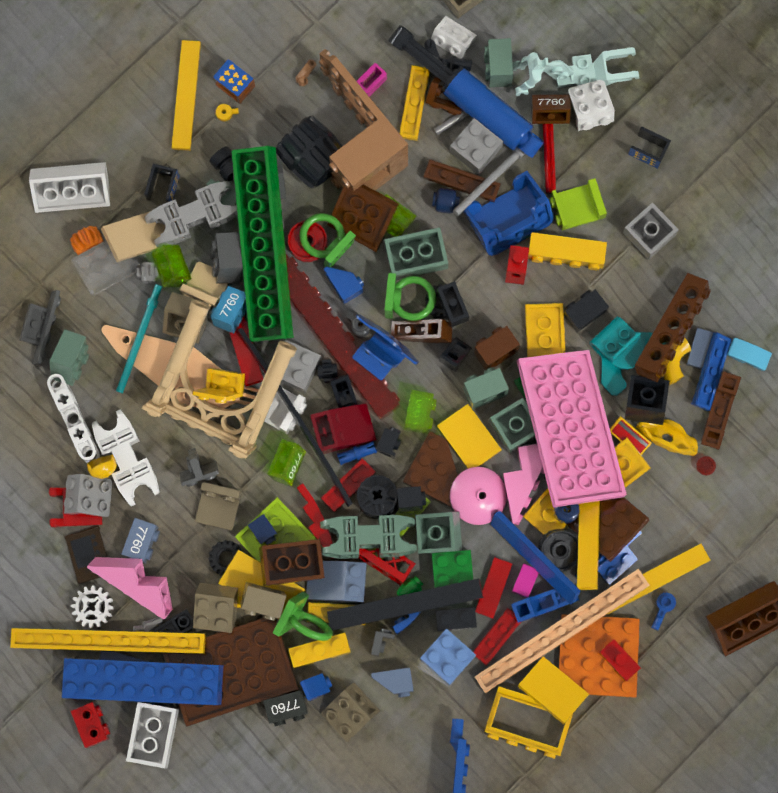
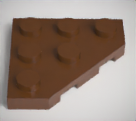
M430 431L403 483L410 487L421 486V491H425V495L452 508L450 489L458 474L447 440Z

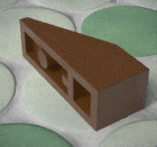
M443 319L392 321L391 335L398 341L423 343L452 342V328L449 322Z

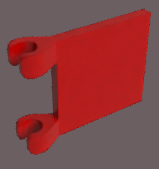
M49 488V495L51 497L63 496V518H51L49 522L52 528L103 525L102 517L64 514L66 488Z

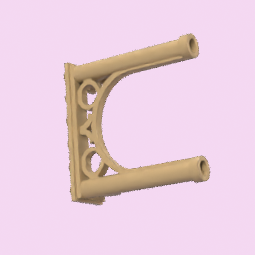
M192 300L189 306L190 311L160 385L156 389L153 398L144 404L142 409L153 417H160L162 414L167 413L175 420L186 422L191 428H199L206 435L215 436L221 439L223 443L232 445L229 451L233 452L234 456L246 459L257 448V437L290 359L294 357L297 348L288 342L279 341L260 389L250 404L237 409H224L216 407L205 400H200L198 396L192 395L194 389L188 379L187 363L210 307L202 301ZM181 376V381L184 387H179L175 389L178 379ZM178 392H187L191 399L189 405L178 401ZM196 403L198 404L196 407L200 410L201 415L190 410ZM252 409V412L246 423V419L242 413H245ZM221 415H224L221 418V424L210 420L211 417L219 418ZM235 415L241 423L239 429L230 427L227 424L228 416Z

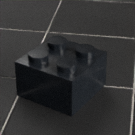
M631 375L625 420L663 425L670 381L659 379L658 382H655L645 377Z

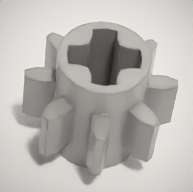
M153 262L141 263V268H136V275L138 279H141V283L153 284L155 283V278H160V269L155 267Z

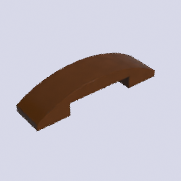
M722 372L711 410L708 414L701 445L717 450L720 449L728 417L740 384V376Z

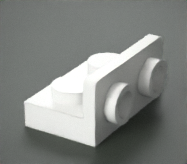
M445 16L434 29L431 39L435 41L436 45L462 59L477 35Z

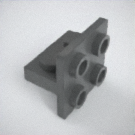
M196 448L188 450L189 456L186 457L189 470L180 472L181 485L190 487L196 485L197 481L214 479L219 474L217 462L213 461L201 465Z

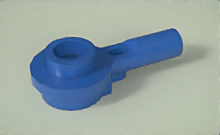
M662 593L657 598L656 603L659 610L651 627L657 631L666 612H670L676 606V599L671 593Z

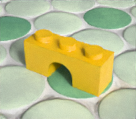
M346 633L332 636L327 641L317 640L289 648L294 669L314 664L324 659L351 653Z

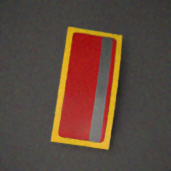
M622 416L610 427L611 434L620 442L628 437L641 455L652 444L648 438Z

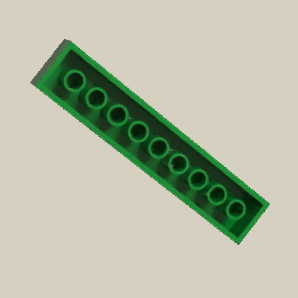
M261 146L232 150L249 338L251 342L294 338L276 147Z

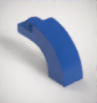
M555 589L511 604L518 623L569 605Z

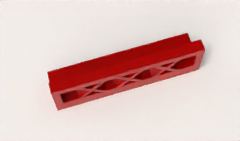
M379 548L371 551L359 549L358 559L367 563V565L400 586L406 581L416 564L405 556L397 557L399 559L396 560L395 557H392L390 561H383L379 555ZM403 561L409 565L405 574L397 570V562Z

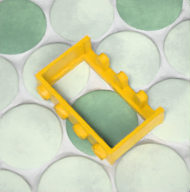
M498 686L484 731L488 733L487 737L497 741L499 737L507 739V744L517 747L519 743L525 745V750L535 753L538 749L544 751V756L555 759L556 755L561 756L572 716L564 725L558 748L491 727L500 697L545 710L530 696Z

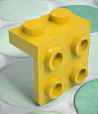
M207 368L206 387L193 390L192 395L198 396L200 400L215 399L217 403L235 401L236 398L243 397L245 374Z

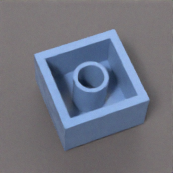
M446 628L422 655L420 660L450 686L475 658L476 654Z

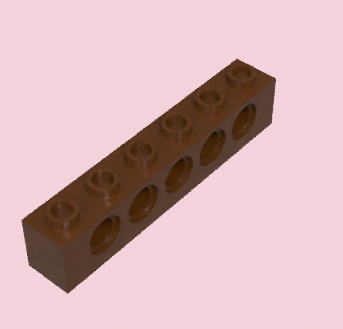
M687 273L635 364L638 375L658 382L660 377L665 375L669 361L674 359L678 345H682L686 331L691 329L695 315L700 313L704 299L707 300L710 295L711 289H709L708 280Z

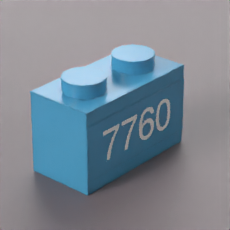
M230 286L227 287L226 291L222 292L217 307H214L211 312L214 326L233 334L235 333L247 312L245 292Z

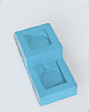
M733 338L727 356L741 363H747L761 371L766 370L772 355L771 352L738 338Z

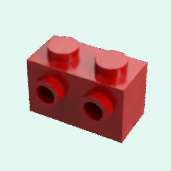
M91 702L71 711L85 748H90L109 740L108 735L111 732L107 723L102 721L103 711L100 705Z

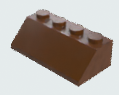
M775 581L705 616L709 628L725 657L778 629V585Z

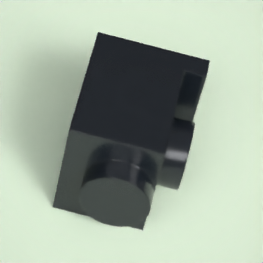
M390 427V429L385 428L376 451L395 459L396 453L393 451L398 450L402 440L399 439L401 431Z

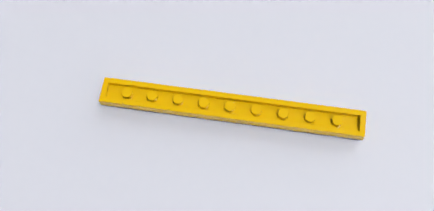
M11 628L10 648L205 654V634Z

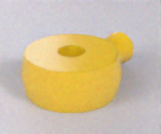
M221 104L216 108L215 114L220 121L226 122L232 118L233 114H239L238 108L232 109L227 104Z

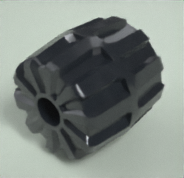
M309 116L302 119L299 125L296 124L290 133L284 135L282 141L276 146V154L308 188L313 189L332 176L331 173L333 171L329 166V156L343 147V145L314 116Z

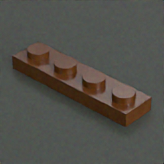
M429 160L423 179L467 194H471L486 179L433 160ZM494 181L478 197L494 203L501 183Z

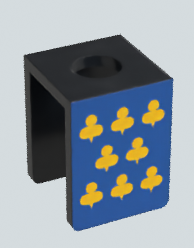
M641 126L638 136L664 148L660 158L635 146H631L628 155L658 169L671 140Z
M153 163L144 193L146 200H151L157 175L162 174L172 177L166 196V202H170L174 198L180 177L178 170Z

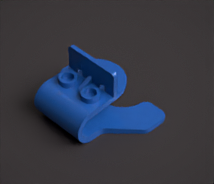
M360 314L355 316L376 333L370 340L361 344L353 355V359L379 380H383L389 371L397 367L405 357L415 365L419 363L406 346L381 326L374 324Z

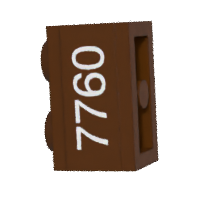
M569 94L532 95V124H570L571 106Z

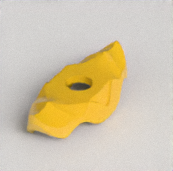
M664 419L663 425L638 422L636 425V429L646 438L669 452L695 456L698 452L696 439L690 437L680 424L672 420ZM662 435H670L672 437V442L664 440L662 438Z

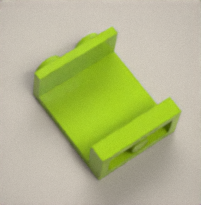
M596 178L588 180L586 185L557 193L556 190H553L549 198L551 208H555L557 213L555 215L556 224L561 226L562 231L604 219L607 215Z

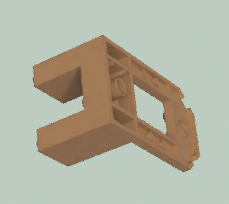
M324 49L319 53L321 71L326 77L328 76L336 95H341L344 98L346 107L350 111L353 109L357 114L355 117L359 123L367 126L364 131L329 156V166L333 171L331 173V182L337 189L341 188V190L345 185L346 188L350 187L355 191L364 184L376 191L408 166V144L338 58L334 55L329 56V51Z

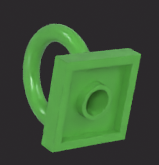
M320 213L312 215L305 220L301 226L299 237L301 245L307 253L317 258H325L323 266L332 268L354 243L356 235L349 231L345 236L344 228L337 218L329 214ZM318 221L331 223L337 231V238L325 251L314 249L307 239L308 229L313 223Z
M388 273L384 310L385 318L393 319L394 310L403 319L417 321L427 317L433 311L436 304V293L430 282L419 276H408L396 283V274ZM408 284H419L428 293V304L425 309L418 313L406 312L400 306L402 288Z
M303 591L289 599L273 631V634L280 637L294 627L301 634L319 641H327L333 635L332 629L325 621L302 610L309 597ZM302 619L309 621L321 628L324 633L313 631L300 622Z

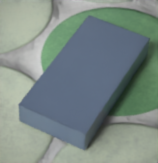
M700 328L696 329L686 365L702 369L713 332Z

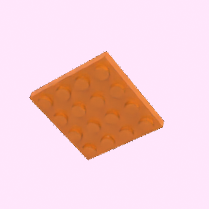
M561 614V619L566 617L567 614ZM600 618L560 645L559 670L589 693V695L636 698L638 671L626 682L599 652L615 639L638 664L640 619Z

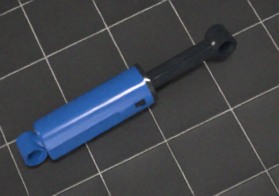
M402 25L398 26L388 41L397 49L405 50L444 82L445 85L441 90L443 95L499 137L508 148L515 150L519 147L526 155L531 158L534 157L544 142L531 132L533 124L498 97L463 66L454 72L418 43L409 30Z

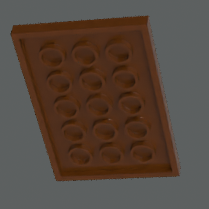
M262 618L235 627L232 633L220 632L205 637V654L163 652L166 663L223 665L221 705L179 703L186 727L299 690L282 636L278 637L273 634L277 625L276 618L275 621Z

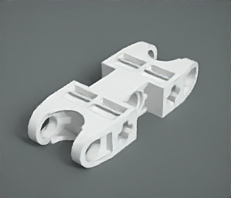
M52 374L47 380V385L64 419L79 456L86 463L94 459L96 454V459L100 458L98 447L90 429L87 427L70 386L60 374ZM60 378L62 381L61 385L58 388H55L56 385L60 383L59 381L55 380L51 386L52 379ZM78 415V421L71 424L69 422L70 417ZM92 450V455L90 457H86L87 452Z
M120 409L116 411L118 416L117 425L113 430H104L97 420L92 422V428L102 455L113 454L120 470L112 474L118 490L128 504L134 506L136 505L133 499L135 497L134 491L139 485L148 486L152 489L154 495L159 494L160 491L156 475L149 460L145 458L138 461L131 445L140 441L132 424Z

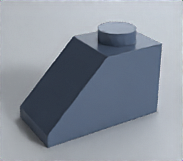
M410 668L371 673L375 681L394 695L398 694L399 698L408 697L410 692H414Z

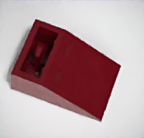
M367 403L326 410L310 415L317 443L323 454L376 441Z

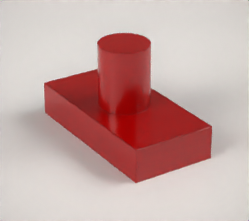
M615 639L599 652L626 682L641 669Z

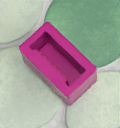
M374 63L357 80V83L370 97L387 80V73L377 63Z
M523 564L512 593L528 598L538 572L533 567Z

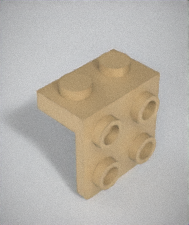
M197 262L187 284H182L180 292L184 296L209 303L210 310L217 307L222 292L226 291L229 283L216 284V277L212 276V267L202 262Z

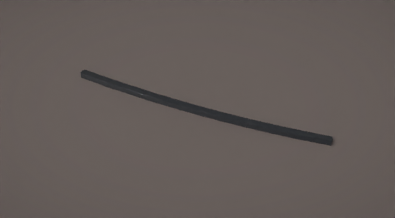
M242 328L238 329L237 333L266 374L268 370L267 364ZM279 385L277 390L279 396L312 446L345 504L349 507L353 503L301 416Z

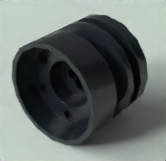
M373 475L366 478L360 484L357 491L360 510L372 519H378L381 515H391L398 504L395 484L389 478L382 475ZM381 492L382 499L374 500L373 493L378 494Z

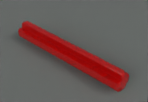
M543 124L546 193L551 194L553 190H556L553 124Z

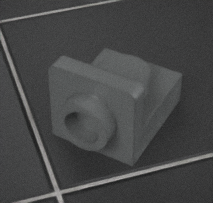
M380 628V632L376 631L371 655L379 657V653H384L386 642L382 641V638L394 640L395 635L391 634V630Z

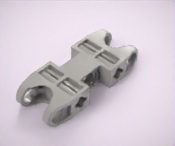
M223 181L195 191L198 200L182 207L178 206L175 199L149 212L145 216L147 224L156 222V224L163 223L165 225L164 232L154 240L156 247L175 245L192 238L189 228L208 221L210 228L213 229L238 216L237 205L231 206L221 203L222 197L226 195L225 192L232 189L231 183ZM212 210L214 211L217 219L214 218Z

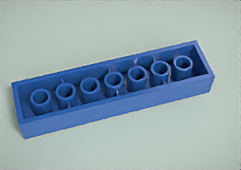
M64 658L62 698L221 705L223 665Z

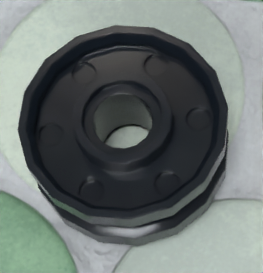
M554 529L545 533L540 539L538 549L560 571L569 570L577 564L578 539L575 535L566 530ZM562 545L563 552L557 555L556 548Z

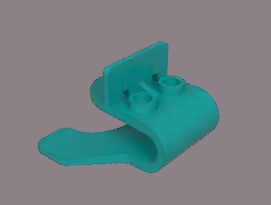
M618 316L589 342L590 346L602 360L601 384L613 396L620 394L627 386L626 381L622 377L621 369H632L635 367L638 358L653 332H635Z

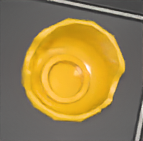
M113 454L88 462L87 468L92 477L104 479L114 473L117 464Z

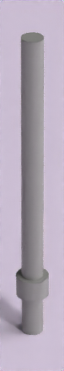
M519 147L513 150L512 154L453 210L454 214L459 216L517 159H521L525 153Z

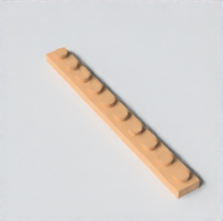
M637 569L476 675V680L483 691L488 693L649 587V583L641 571Z

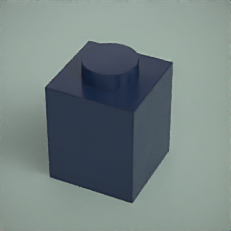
M264 514L248 524L262 546L264 544L270 545L276 541L275 537L278 534Z

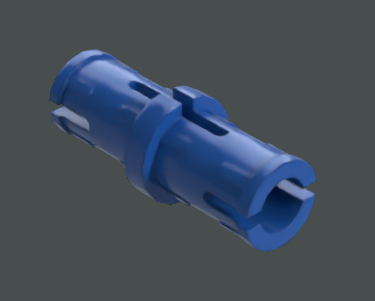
M372 441L359 447L353 446V449L338 453L337 457L340 465L354 460L360 461L362 457L377 453Z

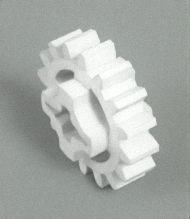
M92 586L91 590L84 587V593L78 591L79 597H73L76 604H72L71 607L75 608L76 611L72 612V615H78L76 622L83 621L82 626L84 627L88 623L89 628H93L94 624L97 627H101V621L107 623L106 617H112L109 610H113L114 607L110 606L109 603L113 602V599H107L109 593H102L103 588L101 587L97 591L95 586ZM90 594L99 595L95 599L88 597ZM81 601H82V602H83V609L80 611V604H81ZM104 602H105V610H104V613H103V612L101 611V610H102V604H104ZM90 603L96 604L95 611L89 610ZM90 615L96 616L98 619L88 620L86 618Z

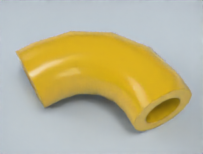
M684 338L681 346L678 345L675 357L672 361H669L667 371L663 376L665 380L670 381L669 386L684 377L680 369V360L686 353L691 351L686 338Z

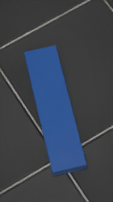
M713 332L692 400V405L705 411L711 410L732 340L718 332Z

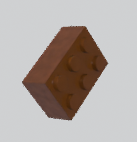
M320 539L259 547L263 586L325 578Z

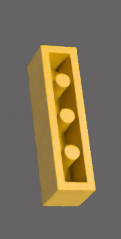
M531 232L528 259H532L531 261L535 263L548 261L552 265H562L563 263L569 264L573 268L586 266L590 270H599V268L603 269L607 242Z

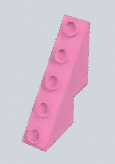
M537 444L518 447L517 452L521 470L503 473L511 522L519 526L523 515L520 514L523 507L527 509L532 499L529 497L531 491H536L540 483L537 480L539 474H544Z
M95 557L87 566L93 573L102 577L109 584L130 596L158 617L165 619L173 610L167 577L145 576L142 559Z

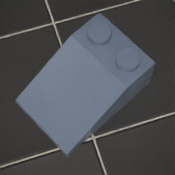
M323 561L325 578L307 581L306 593L309 595L307 600L364 604L367 563Z

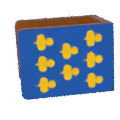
M227 60L214 75V79L217 81L216 86L239 104L243 102L255 87L254 78L231 60Z

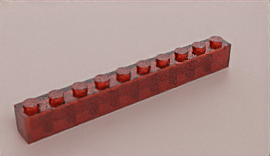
M286 254L290 300L343 371L349 375L352 383L379 419L383 420L399 408V397L394 391L391 393L388 390L387 386L389 385L385 379L379 380L353 359V355L359 349L353 343L355 339L349 331L345 332L343 330V323L338 316L334 318L330 311L332 309L326 301H321L319 298L321 294L315 286L311 287L308 281L310 279L305 272L300 273L297 269L299 265L293 257L289 258Z

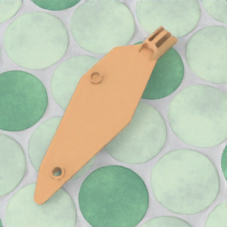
M104 325L102 333L115 351L127 360L137 333ZM144 335L133 366L159 386L176 343ZM126 337H129L128 343L124 342ZM193 347L187 363V375L192 388L197 390L206 387L207 368H221ZM181 376L178 379L175 389L179 387H184L181 381ZM244 385L243 397L254 400L256 396L245 393V390L258 393L259 389ZM178 392V401L189 405L191 399L187 392ZM243 397L236 398L235 401H227V403H217L215 399L211 398L205 400L216 407L224 409L235 403L242 405L251 403L243 401Z

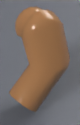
M308 60L296 76V82L299 83V86L308 84L307 77L316 66L314 60Z

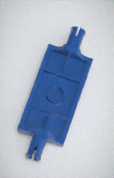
M452 718L450 743L457 753L453 793H465L466 784H462L463 776H467L468 764H464L465 756H469L470 744H466V740L462 738L464 720Z

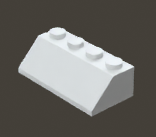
M106 162L30 170L29 183L35 213L110 206Z

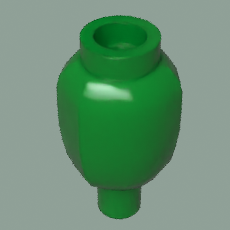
M416 576L408 578L399 587L397 596L422 591L421 586L423 583Z

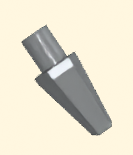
M157 617L144 621L142 625L133 626V632H151L162 624L163 619Z

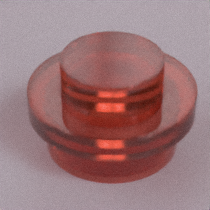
M704 456L697 461L696 468L700 474L708 476L715 471L716 463L711 457Z

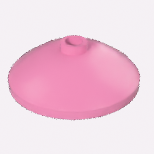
M472 467L464 470L455 478L450 489V503L454 512H459L460 519L473 525H484L492 522L496 512L499 510L503 512L507 501L503 480L494 471L484 467ZM480 492L484 493L483 499L479 498Z

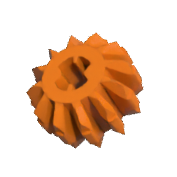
M92 226L78 230L70 239L73 250L77 255L82 256L91 254V252L96 251L104 243L100 231L97 227Z

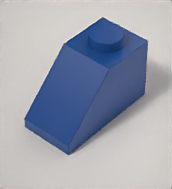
M330 267L324 268V274L343 304L363 293L362 287L364 283L359 276L355 277L352 272Z
M323 673L300 682L309 702L331 692L330 687H332V683L328 676L324 677Z

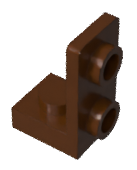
M435 77L431 82L425 103H428L430 107L435 109H445L449 114L461 115L463 110L454 102L440 98L443 86L440 85L441 80Z

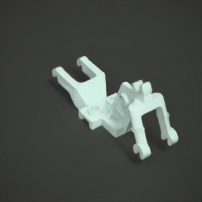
M635 48L603 51L593 63L591 54L573 56V66H568L561 60L548 63V58L540 60L538 54L532 52L528 56L523 57L521 61L513 62V71L519 68L524 70L528 65L530 76L529 80L515 88L516 96L521 94L528 95V89L533 88L541 80L543 72H546L556 80L557 88L579 86L597 80L604 81L605 85L608 86L615 82L629 81L632 78L639 79L638 71L610 74L606 66V61L610 59L623 58L630 54L632 56L636 55Z

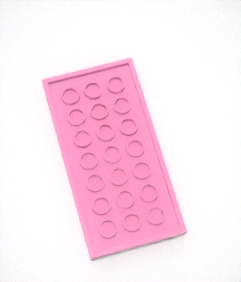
M584 350L519 358L517 365L553 508L625 497L627 494L590 351Z

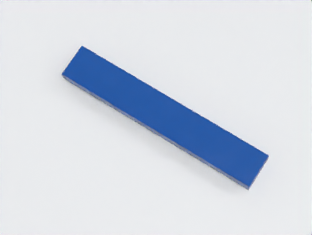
M500 510L496 512L490 525L570 605L576 602L580 590Z

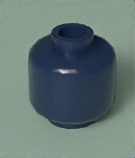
M439 188L433 194L432 207H435L436 212L452 214L453 210L459 205L460 197L456 196L454 189Z
M578 504L568 505L567 507H554L555 518L564 524L575 521L580 512Z

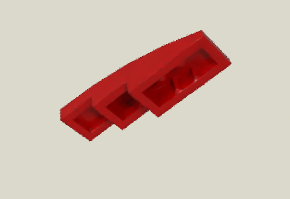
M244 315L235 333L230 332L241 373L245 374L244 383L247 387L262 382L263 376L260 365L237 333V330L242 328L249 338V329Z
M302 483L297 487V490L307 501V504L302 508L313 521V524L308 528L316 539H320L322 547H329L330 544H333L329 530L320 528V522L324 520V517L314 498Z

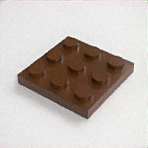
M364 184L355 191L350 187L346 188L344 185L332 216L340 221L345 235L349 231L353 232L356 235L355 241L377 252L399 203ZM328 222L327 225H328L329 227L335 229V227H334L331 223Z
M624 497L600 501L599 554L609 562L650 521L645 514ZM579 515L575 521L567 524L577 535H579Z

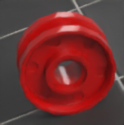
M304 220L291 228L288 234V246L291 254L297 260L314 262L320 258L307 253L300 242L299 234L301 226L305 222ZM315 222L308 229L307 238L313 240L311 246L314 249L325 251L328 246L326 232L320 224Z

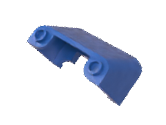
M528 171L517 175L512 183L513 189L496 198L494 203L489 202L481 206L478 201H473L463 211L484 249L491 256L510 248V245L523 241L531 236V232L537 233L553 222V213L549 199Z

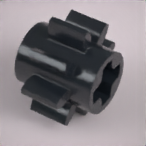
M331 359L322 360V365H317L319 379H324V383H330L331 379L338 377L337 363H332Z

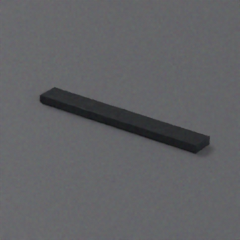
M478 578L327 611L330 628L332 631L482 599L484 597L480 579Z

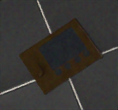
M96 526L65 536L78 584L101 578L87 568L95 557H107L100 527Z

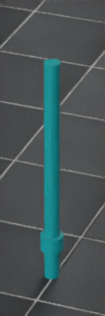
M155 284L151 297L146 302L147 308L116 392L122 394L124 392L154 308L156 309L159 301L157 300L162 289L160 285Z

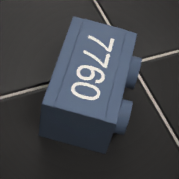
M134 518L121 555L127 558L142 559L143 563L146 564V561H150L153 554V549H151L153 542H157L159 538V527Z

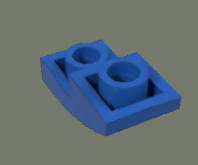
M421 612L408 614L409 618L407 619L403 616L394 622L396 625L393 626L396 635L413 623Z

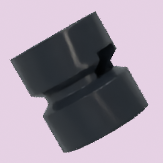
M225 146L218 150L210 158L209 162L216 170H220L219 174L225 181H231L234 179L232 151L228 146Z

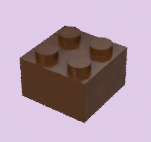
M500 326L492 332V336L487 339L483 337L476 342L477 346H475L474 355L485 371L493 367L495 368L519 351L520 344L508 326L504 328Z

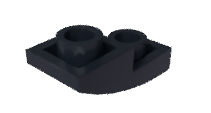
M186 609L153 629V632L187 633L193 629V618Z

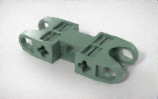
M381 515L378 517V525H358V516H340L320 522V528L335 533L338 540L334 544H330L329 547L321 548L322 555L338 559L358 558L359 549L379 548L380 558L401 557L417 552V545L403 541L400 537V532L405 530L406 527L415 526L416 521L412 517L401 515Z

